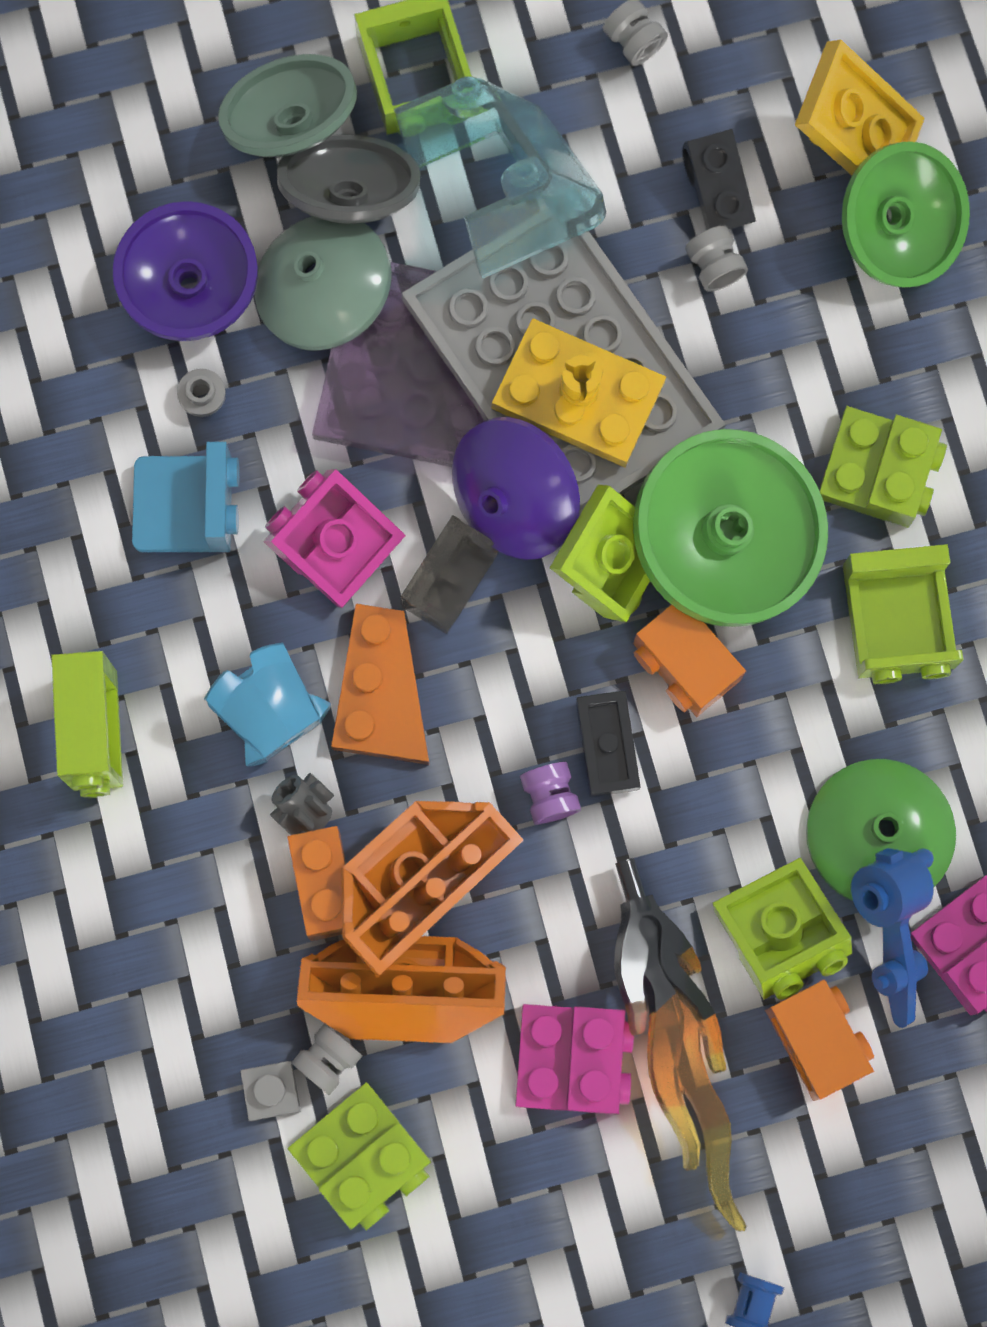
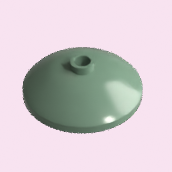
M318 54L293 55L262 65L240 79L223 99L218 115L222 133L227 142L235 149L260 157L288 156L315 147L332 136L344 124L352 112L357 98V88L353 75L349 68L339 60Z
M313 216L303 219L284 230L264 253L258 266V280L254 293L257 311L267 328L277 338L293 347L305 350H325L345 344L364 332L377 318L385 305L391 286L392 272L388 252L381 239L365 223H337ZM316 263L315 268L311 272L305 273L310 265Z

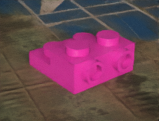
M316 470L298 488L297 492L302 498L290 511L283 506L267 522L265 528L270 534L263 542L297 574L306 577L337 607L343 608L406 535L338 470H326L323 475Z
M985 875L910 933L913 943L969 1015L977 1014L983 1009L987 1013V875Z
M523 1004L515 1107L619 1114V1104L629 1105L631 1092V1074L621 1073L623 1052L632 1053L634 1042V1022H625V1010Z

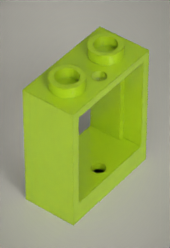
M404 0L354 14L357 40L387 135L396 132L411 134L419 131L426 124L440 120L455 122L465 118L470 112L476 111V88L448 0ZM439 31L457 89L393 106L375 48Z
M103 651L51 655L57 776L72 790H80L81 797L110 795V788L123 787L117 670Z

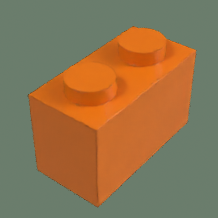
M670 605L636 634L633 645L637 648L634 656L640 665L651 675L658 672L669 685L666 693L672 702L683 712L690 709L696 717L738 684L746 673L743 666L704 622L684 614L673 605Z
M334 826L287 836L307 937L310 941L343 935L341 868L346 865V859L338 827Z
M824 979L765 1010L813 1101L821 1100L874 1072L869 1062L875 1058L872 1048L861 1031L855 1034L844 1016L850 1013L849 1006L836 985L829 988Z

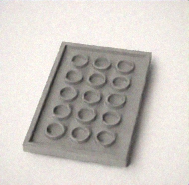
M563 194L402 293V301L485 421L497 417H509L491 409L492 401L532 318L666 376L665 384L626 468L547 434L563 451L574 471L580 495L579 516L598 484L608 485L622 496L642 483L656 462L680 442L703 432L725 428L726 424Z

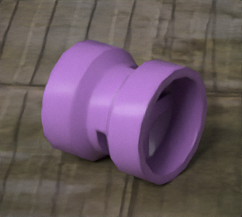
M567 762L545 765L520 776L524 792L531 795L533 804L530 808V813L534 825L557 821L581 811L577 795L573 794L569 788L568 782L571 779V774Z

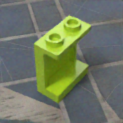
M948 544L852 553L848 556L843 564L858 679L872 677L873 684H889L901 681L902 674L921 673L922 679L944 678L950 676L951 669H955L963 661L962 650H956L945 569L950 564Z

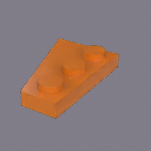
M362 604L355 605L331 745L332 750L429 765L404 611Z

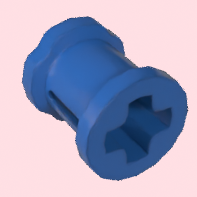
M740 1272L737 1279L741 1283L733 1315H727L725 1324L733 1327H768L776 1296L783 1294L784 1287Z

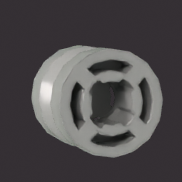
M628 0L608 17L603 26V31L611 41L619 42L624 47V56L634 66L644 63L655 55L668 38V33L658 22H651L647 17V8L640 0Z
M718 226L706 230L690 240L685 247L690 260L698 264L702 269L699 278L707 292L720 290L735 283L748 271L743 257L733 253L732 245L734 239L727 226Z
M324 1023L314 1035V1044L309 1050L300 1051L291 1063L325 1093L330 1095L339 1085L341 1073L346 1068H353L362 1055ZM323 1057L329 1061L327 1065L321 1061Z

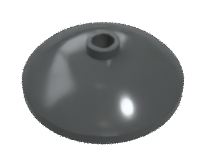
M332 135L315 147L293 155L283 156L277 167V184L283 196L301 211L327 221L355 224L380 220L406 207L419 192L421 174L414 158L405 150L392 143L361 135Z

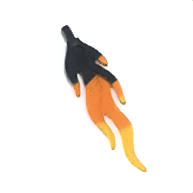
M626 859L615 863L626 902L620 904L621 922L615 946L614 969L618 988L628 1015L629 1031L632 1036L642 1034L646 1028L647 1008L643 992L644 985L649 1008L647 1061L653 1093L682 1147L683 1165L687 1171L694 1170L699 1166L700 1142L693 1121L683 1101L682 1094L684 1093L689 1099L703 1131L710 1193L717 1209L736 1231H745L747 1225L733 1201L729 1187V1162L732 1144L731 1123L721 1100L709 1080L701 1052L700 1034L705 1057L712 1073L717 1074L726 1070L722 1036L716 1014L706 996L689 977L700 973L701 965L690 942L683 932L659 908L653 895L645 896L635 859Z

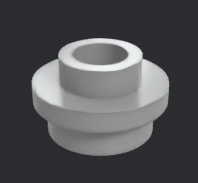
M195 369L185 374L180 380L177 387V397L180 405L187 413L197 417H205L214 414L222 407L226 397V390L222 379L215 372L208 369ZM198 385H206L210 390L205 397L197 398L192 395L194 388Z

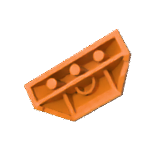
M415 801L341 868L343 939L378 977L523 841L522 837L490 802Z
M421 936L377 977L343 939L328 946L317 955L312 953L301 959L297 1006L349 1039L453 1043L504 1015L506 966L497 961L492 962L482 952L457 937Z

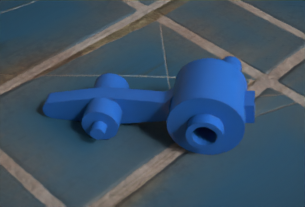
M886 848L875 854V862L859 869L855 873L851 883V894L854 905L860 915L870 924L883 928V964L874 968L872 982L880 994L888 996L892 1019L895 1025L904 1028L915 1021L917 982L925 978L928 973L926 959L920 952L913 950L908 922L912 915L925 909L932 901L934 884L928 868L933 864L934 856L928 849H919L910 853Z

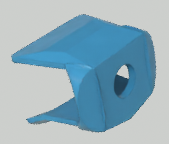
M283 642L270 644L252 651L249 654L252 663L251 668L240 676L235 675L229 670L224 671L212 684L204 698L209 708L245 742V764L247 767L268 763L270 759L321 724L332 705L330 702L307 692Z

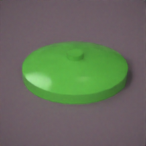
M720 429L703 432L680 442L656 462L643 481L637 496L633 517V534L637 554L647 577L656 590L670 604L684 614L699 621L718 626L739 627L771 619L789 609L807 593L816 580L825 559L828 543V520L818 486L805 466L791 452L775 441L753 432Z

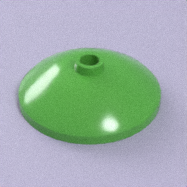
M919 142L893 143L881 147L870 154L852 175L843 200V233L853 259L867 275L888 286L917 287L941 276L958 257L964 245L969 227L970 207L968 193L958 169L941 151ZM888 208L890 209L892 214L889 223L886 217Z
M870 759L841 769L821 787L808 813L806 837L808 850L818 873L832 889L853 901L851 883L855 873L859 869L875 862V854L886 848L910 853L919 849L931 851L934 861L928 870L935 887L943 878L952 861L956 844V827L953 812L945 795L927 775L899 761ZM881 820H889L894 824L895 834L892 837H886L879 831Z

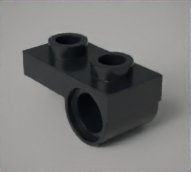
M733 129L684 142L682 146L683 163L691 185L696 188L706 230L718 226H727L729 229L756 222Z

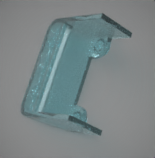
M463 77L452 84L394 109L405 151L414 158L419 168L496 134L500 136L517 161L509 166L501 177V185L506 198L464 216L477 268L482 279L599 226L605 219L606 207L602 191L539 105L481 78Z

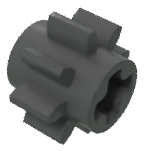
M311 773L304 780L298 775H292L284 779L274 790L272 803L277 808L270 816L290 835L299 834L300 830L305 833L323 829L332 816V808L327 802L334 797V794Z

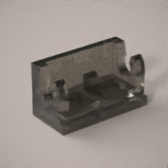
M452 515L401 595L402 608L443 633L448 634L498 556V551L492 547L494 542L479 531L463 523L461 519Z

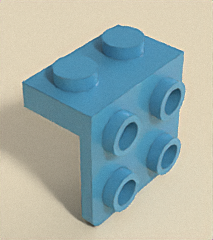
M207 442L206 456H142L135 461L132 543L137 551L231 552V534H238L239 530L238 505H231L232 487H239L240 471L239 459L231 457L227 442Z

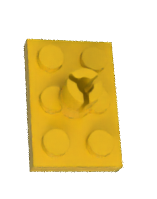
M840 39L826 42L795 126L807 135L814 145L819 146L849 174L853 175L858 166L879 148L899 142H916L925 118Z
M532 318L492 401L491 409L511 418L526 421L549 435L626 468L665 384L666 376Z

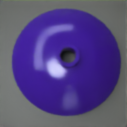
M173 202L154 208L142 215L128 228L121 238L113 261L115 290L120 303L130 318L144 330L161 338L176 341H193L208 338L231 326L240 318L250 304L258 280L257 257L251 239L244 228L226 212L200 202ZM186 278L198 280L193 288L187 289L181 286Z
M497 417L486 420L470 429L460 440L452 462V483L458 506L473 531L495 550L518 559H538L559 549L579 518L580 495L577 480L568 459L560 447L536 426L510 417Z

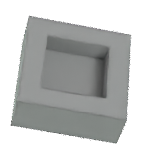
M292 1061L241 1070L249 1121L301 1112Z

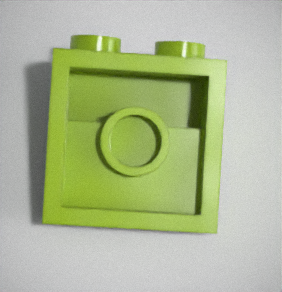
M846 406L819 489L823 501L909 528L916 515L925 516L929 508L934 489L925 486L930 470L939 471L947 449V444L939 442L942 429L897 414L893 420Z
M598 484L549 568L573 586L572 593L602 617L627 622L630 615L639 607L642 594L650 582L641 565L635 546L633 534L635 507L612 487Z
M801 857L712 903L715 914L738 950L741 963L763 999L774 994L779 1000L793 996L803 987V979L820 971L822 976H830L837 973L848 963L847 956L852 954L850 934Z
M367 1082L287 1148L350 1230L360 1223L367 1231L390 1211L384 1204L387 1199L399 1189L407 1197L430 1177L424 1168L431 1163V1160Z

